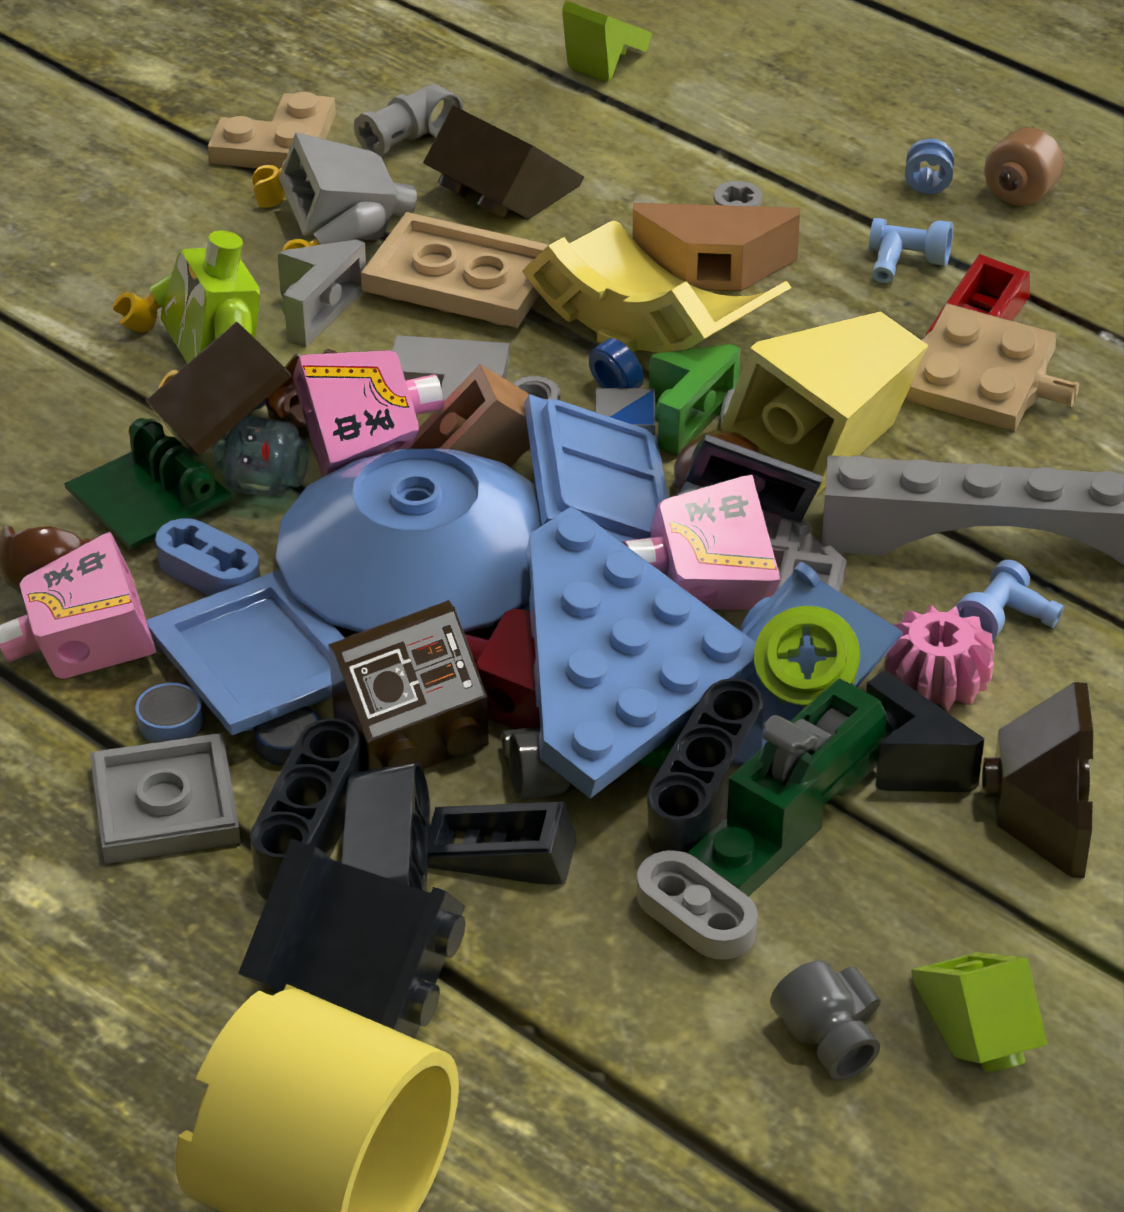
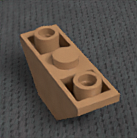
M633 203L632 239L657 264L684 282L687 281L692 286L702 290L742 291L798 260L800 208Z

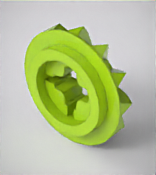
M798 606L774 616L761 630L754 649V663L761 685L774 694L782 705L789 702L806 707L839 678L854 684L861 659L859 642L851 626L833 611L817 606ZM804 636H810V645L814 646L815 655L826 656V660L815 663L811 679H805L804 673H801L799 663L788 662L789 658L800 655L801 646H804Z

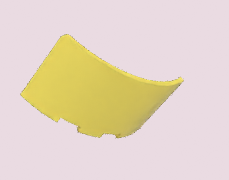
M610 221L571 243H568L565 237L548 245L522 270L537 292L566 321L571 322L577 318L587 327L596 331L597 342L602 343L609 338H614L624 343L632 352L644 350L657 352V354L689 349L792 288L785 281L767 292L751 296L719 295L690 285L687 281L684 282L657 264L637 245L617 221Z

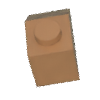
M479 364L444 401L443 409L434 411L419 427L414 443L409 449H455L502 462L511 467L524 453L530 450L524 402L529 394Z

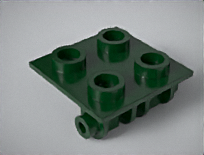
M139 418L130 425L131 452L64 483L65 488L130 550L156 538L157 531L170 521L195 519L233 500V495L214 479L213 471L205 464H198L194 460L193 453L183 446L177 438L165 435L163 426L155 419Z

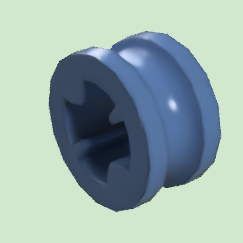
M924 139L913 144L907 152L905 178L907 183L914 190L925 194L938 193L947 188L953 179L954 154L952 149L938 139ZM927 161L930 166L939 164V170L933 172L928 166L920 168V163Z

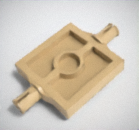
M946 303L934 329L921 340L928 345V348L905 398V401L1016 432L1025 411L1039 398L1072 407L1078 395L1079 383L1046 375L1047 365L1056 348V333Z

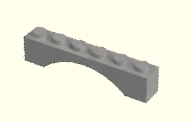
M828 455L822 545L824 547L830 545L838 553L885 555L909 542L939 532L976 526H1015L1049 531L1079 540L1110 555L1124 565V474L1112 471L1056 470L1049 467L993 466L985 463H943L922 459L912 461L879 459L857 455L850 457Z

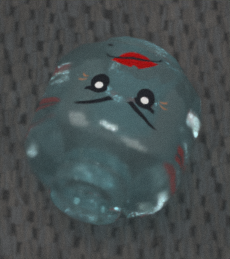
M247 415L216 442L214 461L217 468L223 469L224 480L232 491L270 498H282L293 486L299 487L302 484L308 467L309 448L307 441L300 439L299 432L294 424Z

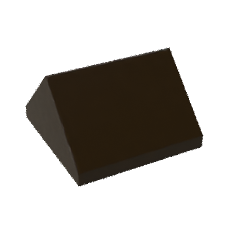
M236 321L152 394L146 402L170 433L183 446L187 447L194 456L200 457L292 375Z

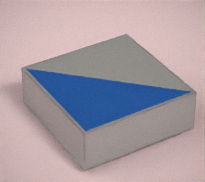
M596 388V413L644 428L652 435H655V388Z

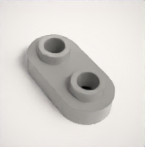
M662 851L649 856L641 863L637 872V900L640 907L694 950L706 957L724 960L739 957L753 947L757 938L758 911L754 902L746 894L697 858L685 852Z

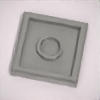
M223 733L90 752L105 864L241 844Z

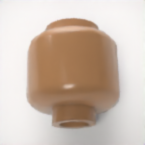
M1034 127L1018 128L998 142L986 157L984 167L986 183L992 193L1004 203L1016 207L1029 206L1042 199L1062 177L1064 168L1062 149L1056 140L1044 130Z

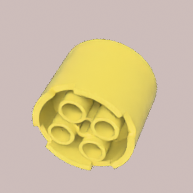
M286 984L283 991L273 996L258 991L242 1004L224 1026L196 1076L197 1080L209 1085L200 1101L193 1133L186 1130L177 1139L176 1174L178 1183L187 1197L219 1212H418L439 1170L453 1128L459 1093L456 1063L452 1056L445 1051Z

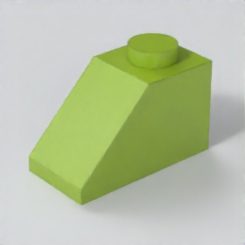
M975 952L911 969L913 982L954 1058L981 1063L982 1070L986 1072L998 1071L1025 1063L1024 1051L1048 1045L1028 958Z

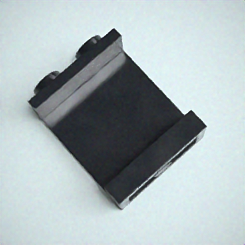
M291 839L238 974L254 984L276 993L283 991L286 984L415 1039L419 1027L428 1025L436 1011L440 996V988L436 985L445 958H452L461 945L466 926L465 918L462 916L465 906L445 890L433 887L430 893L335 861L317 847Z

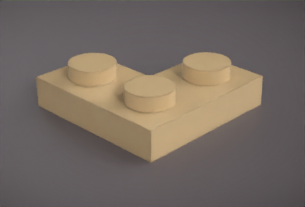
M310 92L284 93L272 121L253 120L246 116L220 117L208 144L209 164L249 168L274 165L278 169L282 168L295 132L322 139L327 138L336 116L335 97L316 96Z

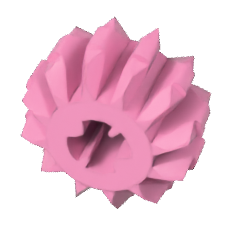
M929 604L925 614L906 611L903 620L893 625L902 630L903 635L885 655L884 670L931 702L940 704L947 712H949L955 701L973 705L976 695L980 691L987 690L988 682L991 681L993 673L994 644L992 643V634L981 628L980 617L961 618L957 606L948 612H938Z

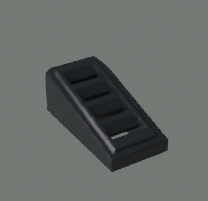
M564 802L435 807L428 836V868L535 884H565L576 844V832ZM457 831L466 832L463 844H454ZM485 835L491 836L490 843H483Z

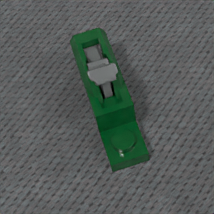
M839 678L791 721L781 716H771L763 725L765 728L763 739L767 741L764 747L729 777L727 817L690 849L687 854L697 858L749 897L822 829L823 806L835 794L843 796L853 789L877 766L878 749L883 741L881 737L885 734L886 712L881 701Z

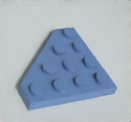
M570 506L530 534L526 550L527 571H530L531 580L529 604L531 634L535 640L534 679L536 707H539L540 733L538 737L540 759L586 796L592 798L682 729L688 722L705 691L713 683L729 678L746 680L755 673L754 649L756 642L574 506Z

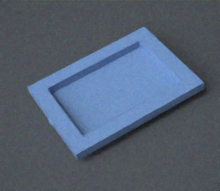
M529 394L524 402L541 524L544 525L570 506H574L622 543L627 540L650 538V528L657 505L664 499L669 498L657 436L652 435L644 428L556 399L546 400Z
M280 569L146 620L153 641L231 735L252 730L254 726L332 697L328 644L344 639V637L332 624L328 623L292 595Z

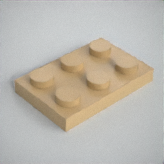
M406 212L362 270V291L385 296L392 300H402L436 308L446 313H456L486 320L496 325L518 328L540 295L522 270L548 244Z

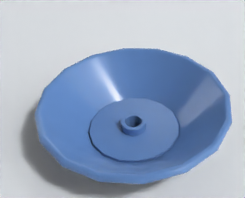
M397 449L361 458L335 469L305 488L281 519L275 559L292 595L328 623L360 633L447 600L455 607L464 633L493 626L501 620L506 611L519 609L529 602L531 580L530 571H527L526 550L530 534L542 526L536 485L502 462L455 449Z

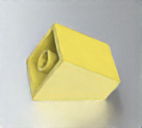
M881 311L758 341L749 350L720 428L724 431L744 435L757 445L760 453L823 476L822 483L816 493L817 495L826 487L828 455L860 456L894 424L928 345Z

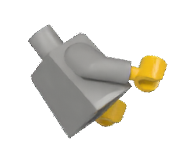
M296 132L286 160L283 161L284 166L280 169L274 165L260 166L255 170L252 177L256 201L260 207L276 206L287 196L303 235L315 237L310 242L303 239L290 240L284 245L282 251L354 239L378 240L384 235L391 215L403 217L406 212L413 213L417 200L415 187L413 185L393 182L381 156L375 152Z

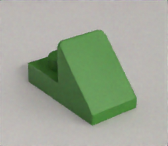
M726 344L664 352L651 356L649 360V388H655V404H657L655 420L658 422L659 449L678 456L680 451L691 440L698 437L721 413L722 404L728 390H731V388L735 389L739 379L740 347Z

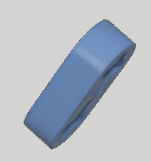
M195 519L173 520L163 525L156 533L155 542L160 569L167 575L208 596L261 577L259 556L255 549Z

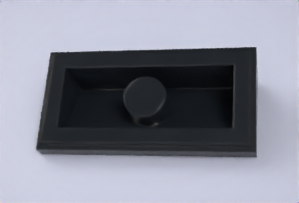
M705 434L692 453L685 481L704 488L738 477L752 475L761 509L801 523L822 483L823 476Z

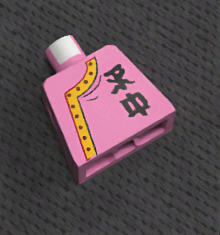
M391 350L299 356L293 375V381L321 477L354 460L397 449H409L412 447L419 431L416 415L442 410L444 406L443 392L437 376L433 374L405 380L399 357L396 352Z
M752 475L738 477L664 499L657 505L650 528L651 537L623 542V544L710 609L751 610L760 600L772 597L781 580Z
M111 532L97 537L25 576L19 585L28 614L0 625V648L9 663L41 650L54 676L61 679L156 653L132 574Z

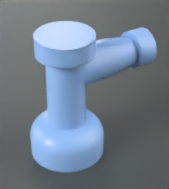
M874 218L870 231L869 249L870 251H877L878 257L872 270V277L880 283L891 282L894 278L895 266L899 261L902 249L925 252V257L929 263L947 266L953 240V222L935 221L929 226L928 230L887 225L886 219Z
M1003 560L994 568L990 575L991 583L984 592L969 593L963 596L955 605L961 618L980 617L981 628L992 634V641L1003 629L1005 623L1003 607L1005 605L1025 615L1041 619V623L1051 628L1057 625L1064 611V605L1054 600L1049 602L1036 591L1028 588L1030 584L1028 571L1020 563L1013 560Z

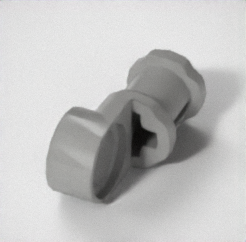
M435 84L426 86L408 96L400 94L389 101L387 107L375 113L366 111L354 119L356 139L362 149L373 151L383 156L390 150V146L402 140L413 141L427 133L436 137L452 105L463 110L462 100L453 92ZM443 100L444 103L440 115L435 121L431 122L434 108Z

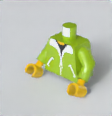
M219 230L209 234L206 248H185L177 255L173 271L150 287L151 294L143 299L130 292H124L117 297L113 303V310L125 316L119 321V324L132 331L145 333L154 326L157 319V310L162 307L160 319L187 364L236 321L256 338L261 296L259 286L240 258L243 240L235 233ZM171 370L159 384V388L179 371Z

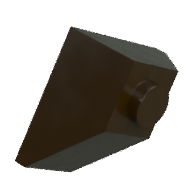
M1073 682L998 730L995 757H984L982 766L983 797L995 799L997 826L1068 876L1085 878L1092 835L1093 801L1088 800L1090 791L1089 759H1093L1094 740L1088 684L1083 682Z

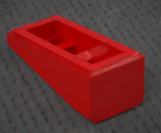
M979 254L946 303L1012 321L1030 297V272ZM985 292L999 297V299L995 300L982 294ZM976 304L991 311L990 313H988L986 311L972 307V305ZM944 307L926 332V335L934 329Z

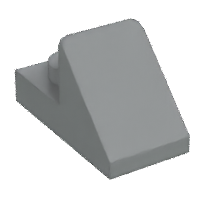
M354 239L289 249L278 254L280 293L283 297L282 311L285 315L287 341L307 347L364 292L361 285V272L366 266L364 242Z

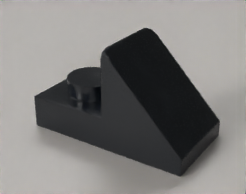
M886 670L867 682L866 693L879 699L886 712L885 734L881 737L883 741L878 749L876 788L884 791L971 792L979 786L985 738Z

